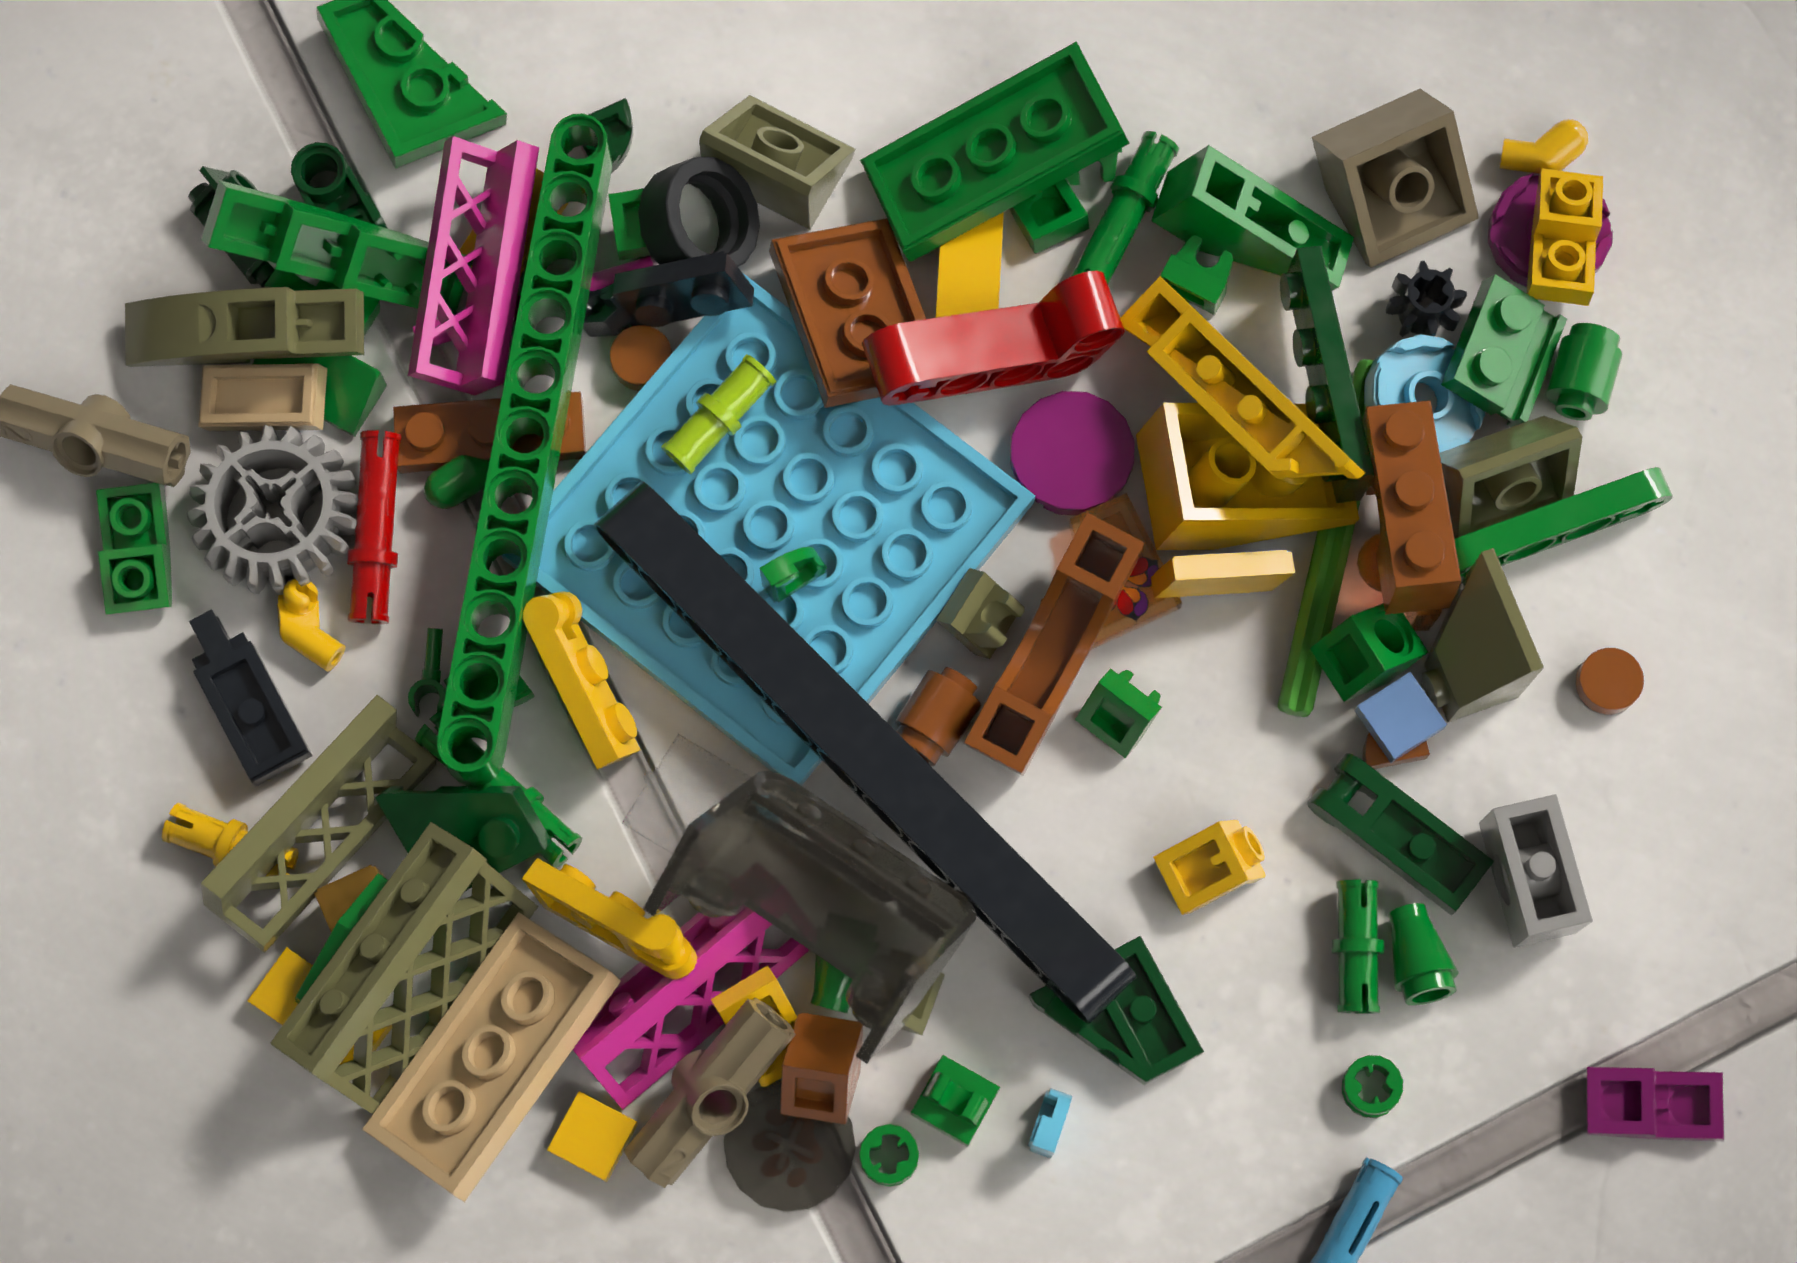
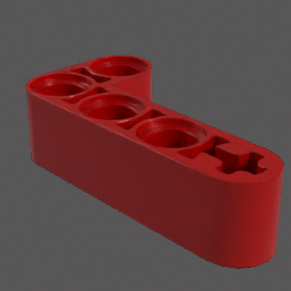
M1088 271L1061 281L1039 303L898 323L871 333L863 340L862 346L881 401L884 405L891 406L1067 377L1079 373L1094 364L1124 335L1125 330L1104 273L1101 271Z

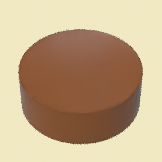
M644 325L630 327L622 331L612 343L610 361L614 375L625 387L640 391L672 354V349L666 336L659 330Z
M1603 648L1593 652L1579 667L1575 681L1576 690L1581 701L1591 710L1605 715L1618 714L1628 709L1642 693L1644 686L1643 671L1638 661L1628 652L1618 648Z

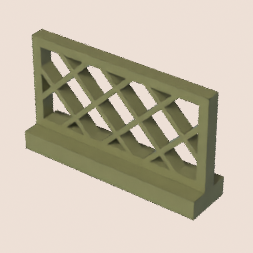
M431 822L270 1044L323 1082L329 1084L373 1114L519 912L530 919L539 906L486 863L487 859L474 848ZM472 882V895L459 900ZM507 901L512 903L497 926L488 929L489 908ZM470 915L469 937L451 943L453 921ZM433 936V949L419 955ZM468 956L467 967L458 980L449 983L450 962ZM431 970L430 991L412 997L413 976ZM394 990L393 1005L380 1009ZM429 1010V1019L419 1034L410 1037L411 1017ZM392 1025L391 1045L372 1052L373 1032ZM354 1045L353 1060L340 1065ZM390 1065L389 1076L372 1098L370 1096L371 1072Z

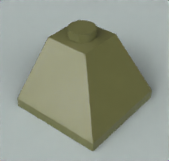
M1494 548L1481 552L1460 583L1424 664L1426 672L1422 673V683L1425 693L1436 709L1442 707L1448 723L1519 698L1544 668Z

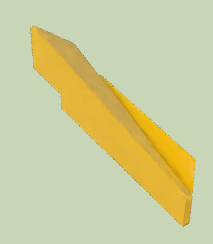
M1161 276L1120 317L1122 325L1127 332L1150 346L1146 352L1276 479L1342 474L1347 478L1359 479L1365 474L1347 454Z

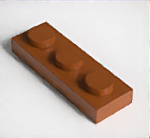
M571 392L559 461L581 459L586 454L584 407L581 392ZM501 398L393 407L394 432L402 436L399 445V473L435 471L459 455H469L490 461ZM526 434L516 440L512 449L519 453H530L542 444L543 438L536 434Z

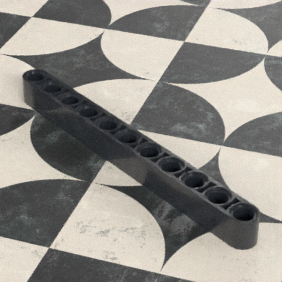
M640 481L594 523V527L600 536L626 564L1077 1017L1090 1024L1136 979V974L1118 952L648 484Z

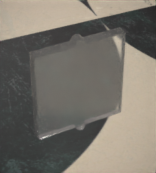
M678 733L655 771L645 773L644 781L646 785L623 819L622 824L719 882L742 843L752 841L751 829L772 797L774 790Z

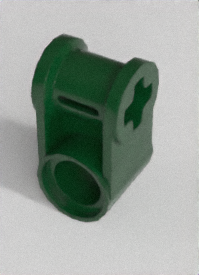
M315 142L305 145L296 153L291 163V175L303 203L388 228L367 191H363L343 154L336 147L328 143ZM326 170L338 173L335 181L327 187L314 188L309 185L312 177L318 172Z

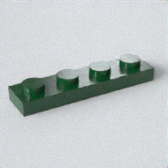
M1321 246L1297 248L1287 273L1281 275L1280 296L1284 309L1286 311L1292 310L1296 329L1293 332L1292 345L1295 362L1298 367H1305L1309 381L1305 394L1307 416L1314 424H1318L1319 429L1365 472L1359 479L1347 478L1343 474L1322 476L1325 482H1332L1336 503L1360 501L1375 474Z

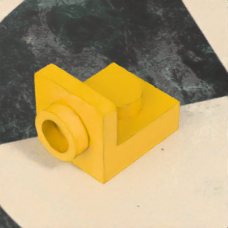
M1238 820L1218 821L1153 856L1182 915L1190 914L1245 884L1255 883L1266 877L1260 864L1265 859L1262 846L1254 832L1247 826L1242 827Z

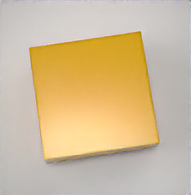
M578 1091L547 1151L608 1182L639 1123Z

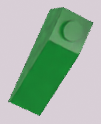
M1210 145L1167 171L1151 222L1185 243L1194 235L1202 238L1203 244L1200 252L1220 257L1224 250L1233 255V262L1280 276L1283 273H1287L1297 248L1321 246L1332 291L1340 287L1354 236Z

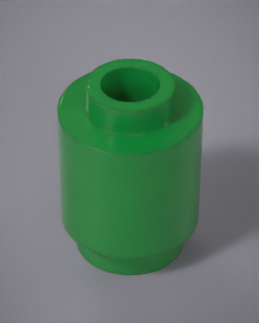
M1577 323L1571 326L1569 335L1561 339L1546 391L1547 399L1556 405L1555 411L1558 414L1573 420L1587 421L1593 415L1602 414L1607 411L1622 359V351L1618 347L1620 336L1615 331L1598 324Z

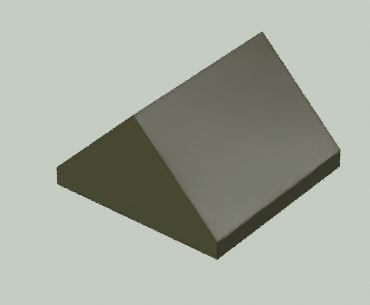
M751 95L747 96L706 127L699 139L701 157H716L734 167L748 182L757 203L811 230L847 169L856 150Z
M1541 416L1440 452L1454 539L1573 496L1582 444V435L1578 428L1547 416Z

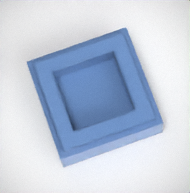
M1411 672L1360 703L1354 710L1390 763L1433 737L1447 726V723Z

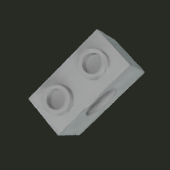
M1557 794L1493 808L1479 822L1487 855L1495 861L1491 869L1513 948L1576 934L1593 922Z

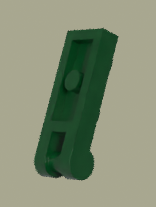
M1346 753L1334 768L1337 774L1335 779L1327 789L1318 788L1307 802L1308 807L1320 819L1340 829L1452 916L1495 861L1363 760L1353 754ZM1357 791L1365 793L1374 800V803L1363 816L1348 805Z

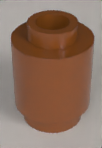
M945 667L941 674L928 670L896 718L895 724L898 726L896 732L930 766H935L941 755L946 757L950 755L981 707L980 701L973 696L977 686L966 676L949 667Z

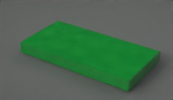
M1076 41L860 159L904 255L909 262H912L1130 143Z

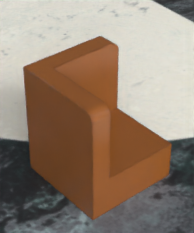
M800 1013L793 1028L796 1035L789 1042L782 1064L780 1114L846 1125L861 1070L863 1022Z

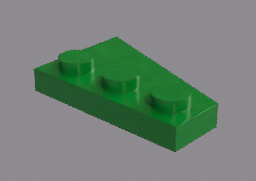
M333 0L317 6V20L395 169L443 150L444 142L452 136L467 141L506 125L507 113L493 99L487 101L468 83V76L453 61L448 64L424 41V34L388 0Z

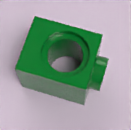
M1384 603L1348 617L1309 648L1343 702L1388 684L1429 653L1404 613L1385 614Z

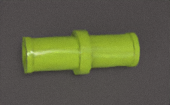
M746 354L742 362L711 395L705 392L696 401L699 407L698 410L667 443L665 442L661 446L662 450L688 474H692L696 470L695 467L726 434L733 436L742 427L739 422L740 418L770 386L772 387L776 383L775 378L755 358Z

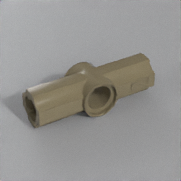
M12 384L0 395V437L51 451L60 465L73 474L82 477H92L105 467L171 487H175L185 474L186 463L191 453L189 436L132 420L126 409L108 396L94 394L88 396L82 404H77Z
M755 997L753 1000L747 999L706 1050H697L687 1054L677 1063L672 1072L671 1080L674 1090L624 1150L630 1163L637 1167L648 1180L664 1188L668 1184L673 1185L712 1136L731 1132L743 1122L748 1113L749 1105L746 1095L796 1035L791 1025L764 1002Z

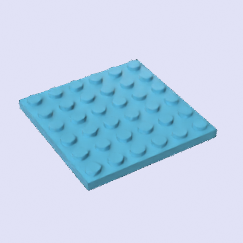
M744 274L754 287L753 305L727 311L716 316H704L554 489L536 586L548 595L561 591L574 594L582 605L580 621L794 790L798 791L822 760L626 564L600 536L594 527V523L640 481L645 482L869 704L937 622L936 619L968 569L980 570L1035 503L1036 495L914 403L888 406L884 405L881 398L878 397L825 408L790 309ZM746 354L752 356L773 375L776 383L772 387L770 386L740 418L739 422L742 427L733 436L726 434L695 467L696 470L692 474H688L662 450L661 446L665 442L667 443L698 410L699 407L696 401L705 392L711 395L742 362ZM813 547L827 566L826 573L778 603L776 601L774 603L762 586L759 568L795 549ZM501 555L503 560L513 568L517 569L519 567L521 558L518 555Z

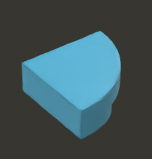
M1050 1088L1049 1092L1046 1091L1028 1143L1029 1151L1052 1158L1070 1107L1072 1095Z

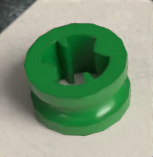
M1367 1055L1357 1059L1349 1066L1342 1080V1095L1346 1105L1354 1113L1364 1118H1378L1388 1114L1399 1102L1403 1093V1078L1399 1069L1391 1060L1379 1055ZM1373 1070H1376L1386 1077L1382 1088L1389 1094V1097L1386 1101L1380 1103L1378 1096H1375L1370 1104L1358 1096L1362 1085L1355 1077L1361 1071H1365L1366 1076L1370 1077Z
M892 1124L877 1126L866 1135L861 1143L859 1156L862 1170L870 1180L878 1185L892 1187L903 1184L911 1178L917 1169L919 1150L916 1140L909 1131L901 1126ZM882 1138H897L899 1140L897 1149L904 1145L908 1149L909 1158L907 1161L897 1163L896 1173H881V1162L875 1166L871 1163L870 1152L881 1149Z

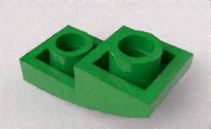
M147 483L97 489L96 495L103 551H98L105 614L111 615L172 607L171 554L164 485Z

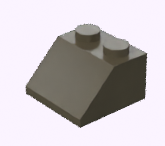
M1421 88L1311 137L1325 190L1348 233L1354 236L1353 242L1365 264L1370 268L1479 219L1454 111Z

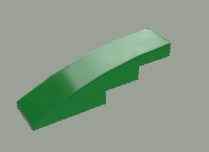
M219 180L201 238L207 247L264 260L277 270L332 282L339 289H358L364 292L366 297L418 309L429 242L340 213ZM445 259L444 268L450 265L447 259ZM471 260L470 262L467 263L468 266L470 267V269H471L473 260ZM455 272L442 279L440 291L441 296L453 315L456 314L464 290Z

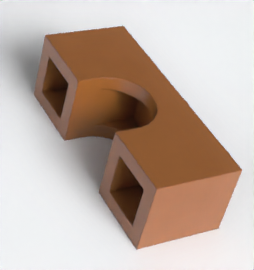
M1431 400L1367 406L1362 423L1375 475L1366 490V495H1376L1378 505L1380 541L1376 552L1385 614L1450 608L1461 583V575Z

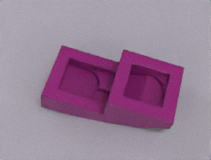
M1587 1067L1588 1135L1663 1140L1724 1141L1723 1072L1655 1071V1068Z

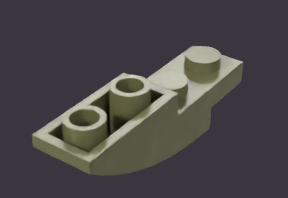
M288 287L253 288L181 294L125 303V365L128 367L250 363V359L364 355V292L358 289L294 291Z

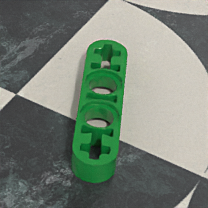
M1654 467L1631 474L1454 539L1461 580L1464 579L1483 551L1494 548L1501 566L1661 507L1673 498L1661 468Z

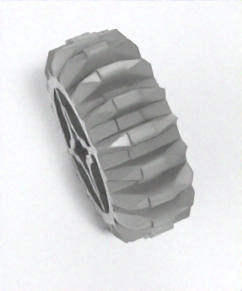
M264 425L261 432V441L256 443L252 441L247 432L239 431L238 442L241 448L231 453L227 446L217 444L216 453L222 463L218 467L211 464H200L199 472L209 484L190 486L189 495L200 506L187 511V519L191 525L200 528L192 535V541L199 550H208L204 558L207 565L212 570L224 568L223 577L233 586L246 578L248 589L255 594H260L268 579H270L272 588L278 595H283V589L288 582V578L295 577L300 586L303 587L305 584L310 583V581L312 582L307 572L315 567H318L325 576H332L334 569L327 556L330 553L340 557L348 556L350 548L339 536L354 535L357 524L356 519L349 516V514L357 511L358 495L349 492L357 482L350 470H341L344 460L337 450L324 453L325 444L322 438L317 435L311 436L303 443L300 431L292 426L284 433L281 441H279L277 433L272 426ZM278 468L299 470L297 474L290 471L285 476L274 480L265 479L258 475L264 471ZM241 487L246 492V503L243 510L234 518L237 524L228 530V510L233 497ZM322 489V511L317 524L309 534L303 527L302 519L305 511L314 503L312 496ZM259 494L264 495L271 504L278 502L280 507H283V513L290 522V527L286 526L279 517L271 518L269 513L265 511L266 507L259 498ZM275 540L285 541L292 546L289 549L275 553L248 551L252 546L259 549L264 544Z

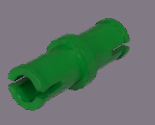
M1357 879L1336 881V888L1338 889V939L1332 940V954L1338 955L1339 1005L1337 1006V1012L1347 1014L1355 1012V1014L1380 1013V1006H1378V955L1384 954V940L1378 939L1377 889L1379 888V882L1365 880V883H1361V880Z

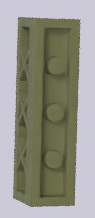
M376 695L201 882L204 906L265 953L316 897L314 893L317 892V889L327 885L387 819L379 804L377 803L375 806L374 794H380L391 786H403L404 791H413L436 765V758L430 752L397 728V709L379 695ZM387 744L414 763L400 779L372 781L371 761ZM364 770L365 782H353ZM366 795L368 814L358 825L329 826L328 808L338 797ZM321 817L322 828L309 829ZM344 840L332 853L331 841ZM323 841L325 861L315 872L286 875L285 854L295 844ZM278 863L279 875L266 876ZM300 887L288 901L287 888ZM280 889L281 909L263 929L236 908L251 891Z

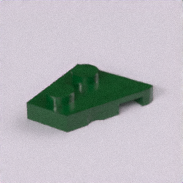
M391 786L375 797L407 853H409L431 822L474 848L487 859L486 863L498 873L538 854L552 843L550 836L520 786H489L485 790H472L466 786H441L436 791H404L403 786ZM472 882L465 891L472 888Z
M1139 936L1115 949L1136 974V979L1090 1024L1077 1017L1046 985L1030 993L1029 999L1032 1005L1137 1081L1146 1085L1199 1057L1204 1053V1050L1145 942Z

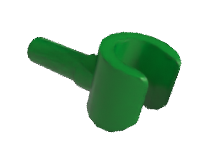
M427 628L425 661L421 680L415 682L408 693V703L416 717H419L420 700L428 693L439 694L437 712L443 711L446 691L440 684V661L443 629Z

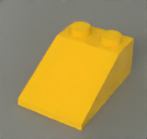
M1163 402L1136 434L1156 550H1216L1352 525L1359 520L1356 501L1336 503L1332 482H1325L1322 476L1276 479L1199 403ZM1293 403L1307 416L1306 404Z

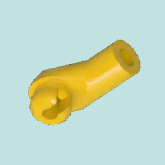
M1565 119L1556 123L1536 142L1504 139L1500 169L1540 174L1541 169L1562 171L1584 152L1588 144V133L1585 127L1578 121Z
M296 578L288 581L284 586L283 595H279L277 601L280 638L285 644L329 672L342 658L346 646L320 629L318 590L316 586L310 581V583L302 587Z

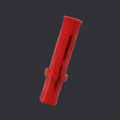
M379 430L360 432L361 453L355 548L349 549L347 564L353 566L350 613H348L347 620L354 623H365L368 597L372 598L371 624H388L390 618L388 616L391 569L397 568L398 553L392 551L399 445L402 439L401 434L385 431V437H383L382 457L377 456Z

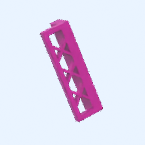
M454 136L444 142L408 376L474 396L504 384L539 147L516 140L501 150L495 151ZM461 159L487 167L484 191L473 199L459 178ZM456 201L459 207L453 210L454 202ZM482 202L481 210L479 211L476 205ZM462 213L477 235L475 249L464 257L449 235L452 219ZM445 259H447V261H448L449 264H450V265H449L448 267H446V268H444V266H445ZM471 260H473L472 269L467 264ZM452 272H455L468 293L466 308L453 315L440 294L442 279ZM436 317L441 323L437 327H435ZM464 319L463 327L461 328L458 322ZM443 331H446L459 352L456 371L429 363L433 338Z
M758 862L680 927L683 937L690 942L697 955V963L694 970L681 979H671L639 962L620 978L621 982L573 1048L575 1054L622 1110L724 1024L711 999L723 992L712 991L715 973L728 962L744 963L741 981L767 965L777 979L817 944L816 928L785 887ZM786 914L798 929V932L778 949H762L765 931ZM677 1005H694L691 1023L679 1034H661L665 1015ZM625 1049H643L640 1067L618 1084L606 1070L605 1066Z

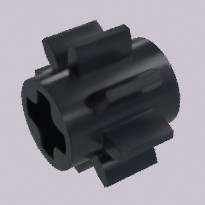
M1420 261L1412 279L1405 274L1398 273L1391 287L1400 296L1391 298L1385 311L1386 314L1390 315L1398 314L1402 324L1400 336L1403 337L1411 332L1418 335L1435 337L1440 325L1446 330L1454 332L1461 318L1453 309L1462 306L1467 292L1464 290H1454V285L1450 280L1453 272L1451 268L1440 272L1429 269L1425 261ZM1428 297L1434 302L1430 303L1426 308L1418 304Z

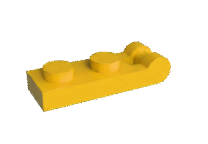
M565 591L532 598L523 609L525 626L597 770L641 751L635 739L637 736L635 721L629 710L622 703H617L606 681L609 673L605 660L594 646L588 645L578 625L582 617V605L579 599L574 594Z
M537 858L522 877L524 883L543 908L671 979H681L694 970L697 963L696 952L690 942L683 937L681 929L670 916L658 914L648 919L645 918V911L632 899L617 891H613L610 897H607L594 890L596 888L594 882L569 864H564L558 870Z

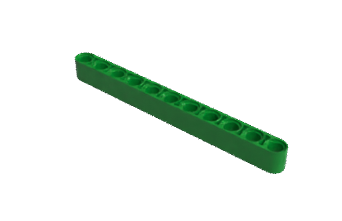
M572 114L562 118L555 125L550 138L437 737V751L447 770L459 783L468 786H482L492 781L500 773L504 763L528 632L523 620V609L527 602L534 598L612 172V157L606 131L601 122L587 114ZM588 145L596 149L591 156L584 159H575L568 156L578 146ZM569 202H579L585 205V208L575 216L565 217L557 213L564 204ZM558 259H568L575 262L574 267L562 275H553L546 271L547 267ZM547 317H558L565 321L563 326L553 333L543 334L535 330L536 325ZM537 375H547L554 379L553 384L541 393H530L524 390V386L530 378ZM526 434H536L543 438L542 444L530 453H519L512 449L516 440ZM523 493L533 498L530 506L521 513L508 514L501 510L503 502L511 495ZM515 554L521 558L519 567L508 575L498 576L490 572L491 564L498 556ZM501 614L510 619L508 628L497 637L487 638L478 634L481 622L491 615ZM481 676H491L498 679V687L491 697L484 700H473L467 697V689L474 679ZM469 738H479L487 742L486 751L478 761L471 764H463L455 760L457 747L463 741Z

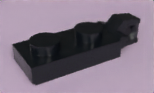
M725 251L615 274L613 284L603 289L589 292L583 329L590 337L614 336L624 327L626 329L639 325L662 327L682 320L707 315L716 316L727 311L751 307L753 305L754 287Z
M212 609L190 620L189 623L205 651L192 659L196 668L193 673L251 783L258 786L312 757L313 755L261 656L254 644L247 639L244 632L230 639L218 616H215Z

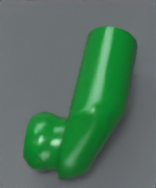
M469 455L455 457L427 477L424 485L426 500L434 507L450 509L479 491H484L490 461Z

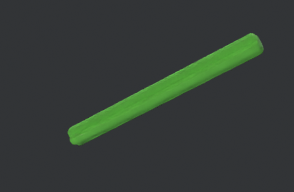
M1362 359L1357 363L1352 379L1362 419L1366 410L1364 405L1365 379L1373 363V360ZM1356 501L1357 509L1359 510L1360 501ZM1355 524L1317 531L1277 705L1281 712L1288 715L1308 717L1313 711L1322 667L1309 648L1331 632Z

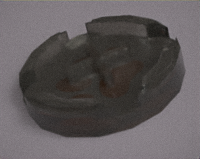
M782 1080L775 1081L766 1087L760 1086L746 1095L749 1105L748 1113L743 1122L733 1131L725 1134L723 1142L727 1168L740 1191L763 1208L783 1213L812 1210L834 1197L850 1175L856 1152L852 1121L849 1116L846 1125L782 1115L780 1114Z

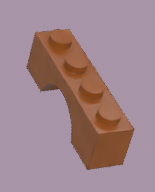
M1088 512L1086 513L1056 569L1050 586L1028 630L1005 671L993 687L964 742L967 747L1024 776L1143 552L1145 542Z

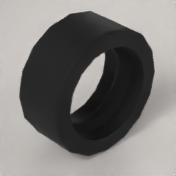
M694 157L672 165L653 175L642 191L638 216L641 236L650 256L658 264L707 255V253L699 250L688 238L681 222L679 203L682 189L686 184L700 189L710 200L717 215L719 236L713 253L725 251L738 267L746 263L756 248L760 221L758 205L750 186L734 167L716 157Z

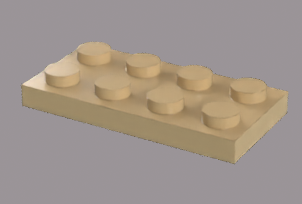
M518 912L362 1130L452 1195L465 1202L621 980L610 970Z

